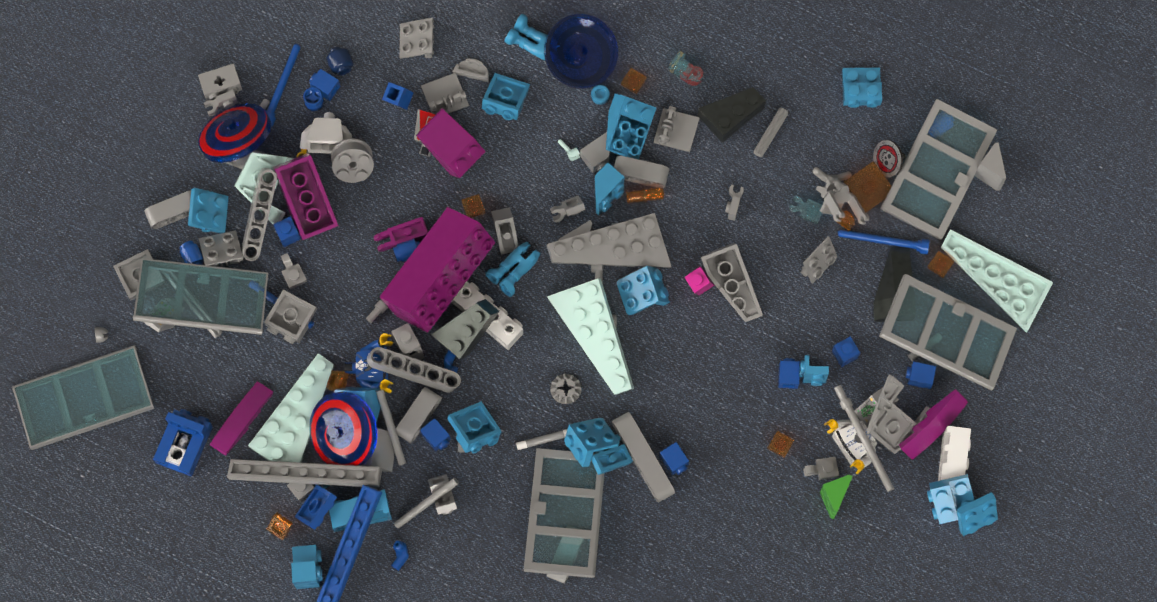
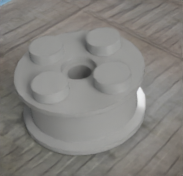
M355 138L345 139L337 143L332 149V170L338 179L348 183H355L366 180L372 173L374 168L372 150L363 140Z

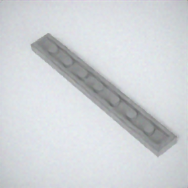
M230 459L227 478L229 480L356 487L367 485L379 488L382 468L374 466Z

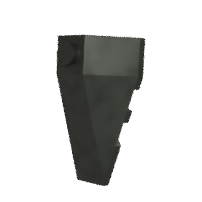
M890 247L873 303L874 322H885L903 275L907 274L912 277L910 248ZM910 285L895 322H910L915 317L914 288Z

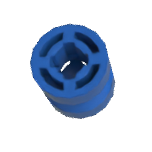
M314 87L305 90L303 98L307 109L310 111L320 110L324 103L321 91Z

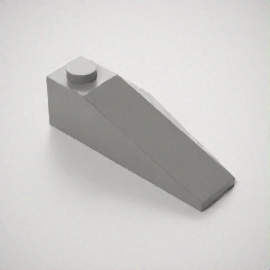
M736 243L726 245L701 257L707 276L745 322L763 316Z

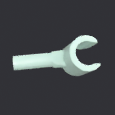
M562 139L558 140V143L565 149L571 161L580 158L577 148L570 149Z

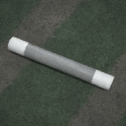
M568 429L517 442V449L521 450L565 438Z

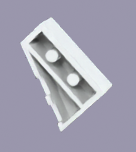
M947 426L942 434L938 481L965 475L969 467V458L967 457L971 447L970 428Z

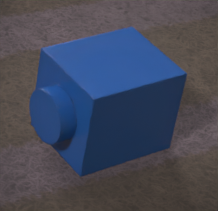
M322 69L317 73L315 72L310 78V87L319 89L322 97L331 101L340 88L339 80Z
M389 82L382 100L407 110L414 92Z
M291 217L273 224L283 247L301 239Z
M851 336L835 344L832 349V353L841 368L858 359L860 351Z
M792 358L780 361L778 388L798 389L800 361H795Z
M913 362L911 367H907L905 378H908V385L931 389L936 366Z
M435 418L420 430L422 437L435 452L439 449H445L450 443V435Z
M677 442L660 452L659 457L671 475L676 473L680 475L688 469L689 460Z

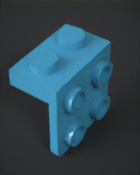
M645 266L617 281V287L628 315H634L654 304L664 306L670 303L668 290L664 287L663 276L658 268Z
M603 418L569 424L564 438L565 445L569 447L575 459L578 460L582 467L590 465L593 452L617 447L620 442Z

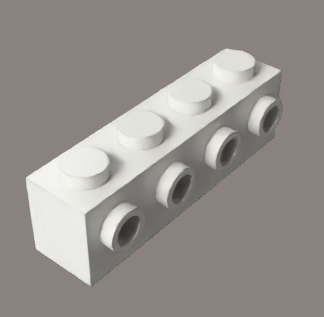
M466 281L451 303L464 312L484 299L489 301L500 312L486 332L509 350L523 335V325L514 318L512 320L507 316L508 312L504 308L495 306L490 296L487 294L482 295L479 292L480 289L473 282L469 284Z

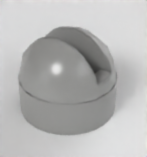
M95 327L96 343L104 342L108 339V335H103L108 333L107 329Z

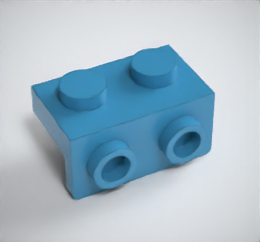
M805 355L804 360L800 362L799 377H802V383H811L812 386H821L822 383H826L829 375V366H809V355Z

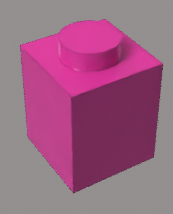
M702 267L685 276L693 292L699 296L715 286Z

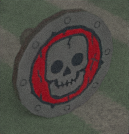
M883 140L878 143L873 153L875 168L884 177L896 176L902 169L903 160L906 158V155L901 152L900 147L891 140Z

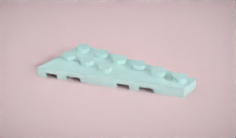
M950 229L941 248L1027 333L1053 282Z
M598 278L547 296L614 395L634 389L601 279Z
M317 354L249 443V448L268 461L301 463L311 436L312 419L316 410L322 404L334 364L320 354Z

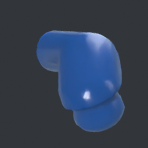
M448 350L444 358V368L457 373L458 368L453 366L456 355Z
M400 540L393 544L397 558L391 564L397 571L401 569L409 557L407 545Z

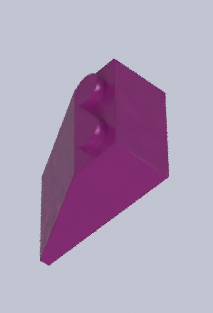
M441 109L416 135L446 171L458 178H461L486 152L444 109Z

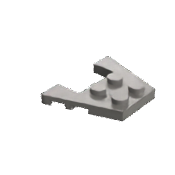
M889 374L866 432L890 452L896 454L901 450L899 444L914 433L912 428L927 417L925 412L930 408L926 406L918 418L913 421L893 403L904 385Z

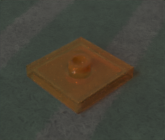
M874 161L843 182L849 187V192L857 197L865 213L885 200L892 187Z

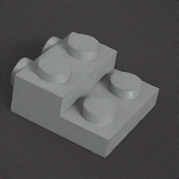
M283 290L264 321L268 327L267 331L274 335L278 333L284 335L283 339L291 344H294V342L300 343L309 328L308 324L314 316L317 307Z

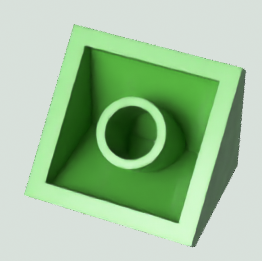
M847 475L823 484L820 494L830 518H835L853 476Z

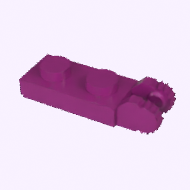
M419 217L388 228L386 231L376 234L373 238L375 241H381L390 237L391 241L377 247L379 252H383L396 247L399 243L411 239L416 241L424 238L428 233V229L423 217Z

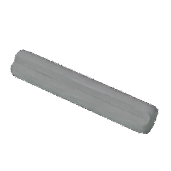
M779 108L754 149L756 156L763 157L788 115L786 109Z

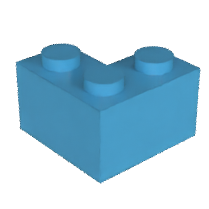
M316 545L292 547V583L296 589L320 587V581H323V570L319 566V562H322L321 550H318Z

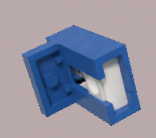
M174 409L173 413L168 412L165 418L168 425L153 460L156 464L192 477L213 426L209 419L203 416L196 418L191 416L192 413L187 410L181 409L178 411ZM176 452H182L180 459H173V455Z

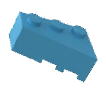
M385 489L380 490L382 495L370 524L392 520ZM358 496L346 501H335L334 506L329 510L334 532L345 530Z

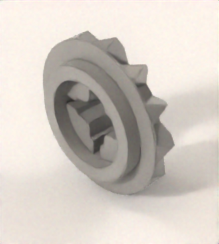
M564 373L552 381L551 395L561 404H571L579 398L581 384L573 375ZM565 382L568 387H571L568 390L567 396H565L564 390H560Z

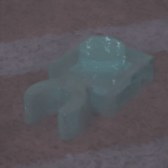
M794 196L793 201L798 202L799 205L793 206L790 204L789 209L793 212L800 211L801 218L817 225L822 215V212H820L822 204L811 199L804 203L800 197Z

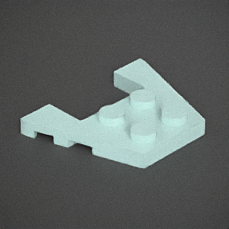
M251 152L234 186L252 203L259 171L263 168L273 170L274 166L295 158ZM265 173L263 181H271L272 173ZM261 191L258 195L261 201L266 200L268 197L267 191ZM271 205L268 220L275 224L283 219L285 212Z

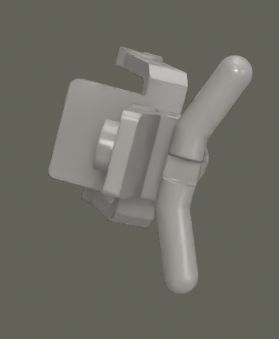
M818 167L813 169V174L827 183L825 187L817 186L816 188L821 193V197L824 198L820 212L832 214L836 222H841L840 218H845V213L841 208L844 202H848L859 224L865 225V221H869V215L865 213L857 197L849 192V187L841 182L852 177L851 172L847 171L837 175L825 174Z

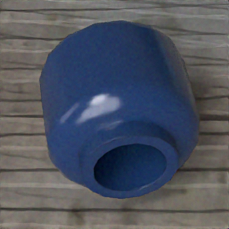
M334 47L326 57L331 72L339 76L348 74L353 67L351 55L345 48Z

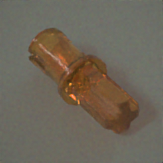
M643 188V190L627 191V204L643 201L646 203V201L663 199L664 190L663 188L648 190Z

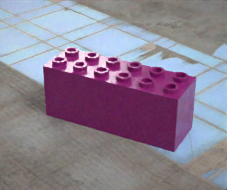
M447 207L380 295V299L398 318L428 333L496 242L480 222Z

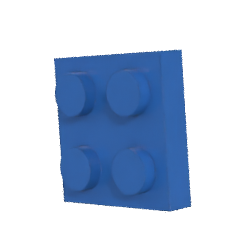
M316 484L295 515V518L315 530L322 524L325 514L334 506L337 497Z

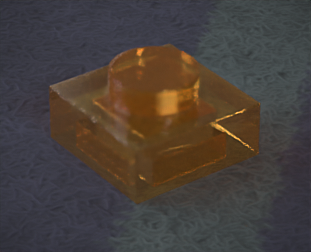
M630 68L621 85L637 94L647 80V77Z
M479 194L461 200L466 216L473 218L485 214Z
M843 211L845 218H840L842 221L837 223L850 231L855 223L854 216L848 211Z
M938 251L927 268L944 278L954 264V261Z
M332 370L326 389L335 392V389L345 388L349 374L343 371Z
M777 431L768 446V450L785 458L794 440Z
M277 512L273 515L267 530L283 540L286 538L293 523Z

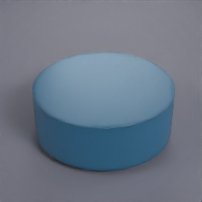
M597 85L592 89L591 99L594 103L602 105L609 100L610 92L606 86Z

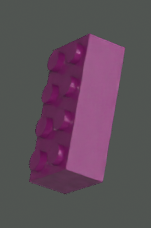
M307 153L273 167L302 240L338 226L310 154Z

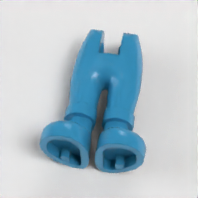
M522 13L518 17L514 29L512 28L508 32L504 42L508 45L518 44L520 48L546 61L544 48L548 35L535 30L533 27H529L527 24L528 17ZM519 33L526 35V37L534 40L538 44H535L527 38L522 37ZM551 38L549 49L556 52V48L560 45L556 46L557 41ZM549 52L551 62H553L555 56Z
M528 242L515 248L500 263L498 268L489 269L485 273L486 277L493 284L499 283L502 292L509 297L515 294V281L518 282L520 277L535 265L540 256V252L534 250L526 260L522 257L531 246ZM516 263H518L517 267L514 270H512L509 273V275L501 281L505 273H507Z

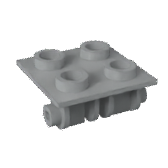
M433 17L400 24V59L425 55V58H432L434 54Z
M456 73L421 85L433 114H437L441 109H444L449 114L469 106L465 91H463Z
M669 106L668 109L663 108L654 143L690 152L699 117L676 112V108Z
M236 230L199 238L205 266L219 267L220 263L221 267H223L222 263L224 262L229 266L228 261H230V264L243 261Z
M829 236L803 262L804 266L802 267L801 274L805 277L808 276L812 284L822 276L823 272L837 258Z

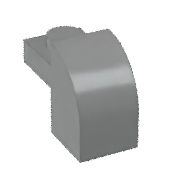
M447 474L428 479L431 493L433 494L449 482ZM451 490L434 502L438 515L450 514L453 510L457 509Z

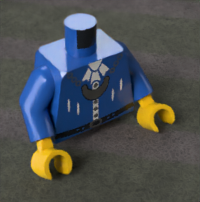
M383 333L379 339L361 348L360 352L356 353V362L345 363V374H356V381L362 388L383 389L385 392L391 393L392 390L387 387L393 384V382L388 380V373L370 367L367 364V356L376 347L387 349V347H384L385 345L392 346L393 342L387 341L388 337L392 335ZM373 354L374 360L381 361L379 355Z

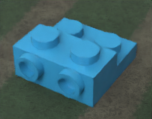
M880 68L842 69L843 106L856 108L859 105H867V107L874 108L881 105L882 82L880 79Z
M495 73L483 97L481 109L490 115L494 113L502 115L505 120H517L530 89V84Z
M482 401L448 416V421L457 433L456 439L465 453L470 451L477 453L482 449V446L487 444L488 446H493L498 442L501 429Z
M968 474L929 483L930 490L927 491L929 502H934L935 508H932L934 520H939V524L958 520L957 509L975 500Z

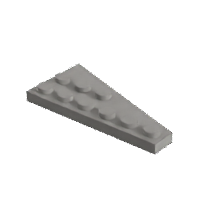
M655 213L546 245L552 263L672 268Z

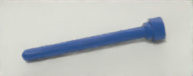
M299 44L293 46L268 110H265L259 119L262 124H265L266 115L267 126L272 127L275 123V110L301 47Z
M847 230L838 231L839 237L912 248L919 251L920 254H928L929 239H922L917 242Z

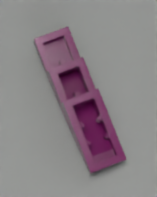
M257 381L211 441L210 446L226 456L248 431L249 425L260 414L261 408L272 397L273 391Z
M955 389L925 412L927 417L912 428L914 433L899 444L901 450L912 460L917 457L956 419L967 405V399Z

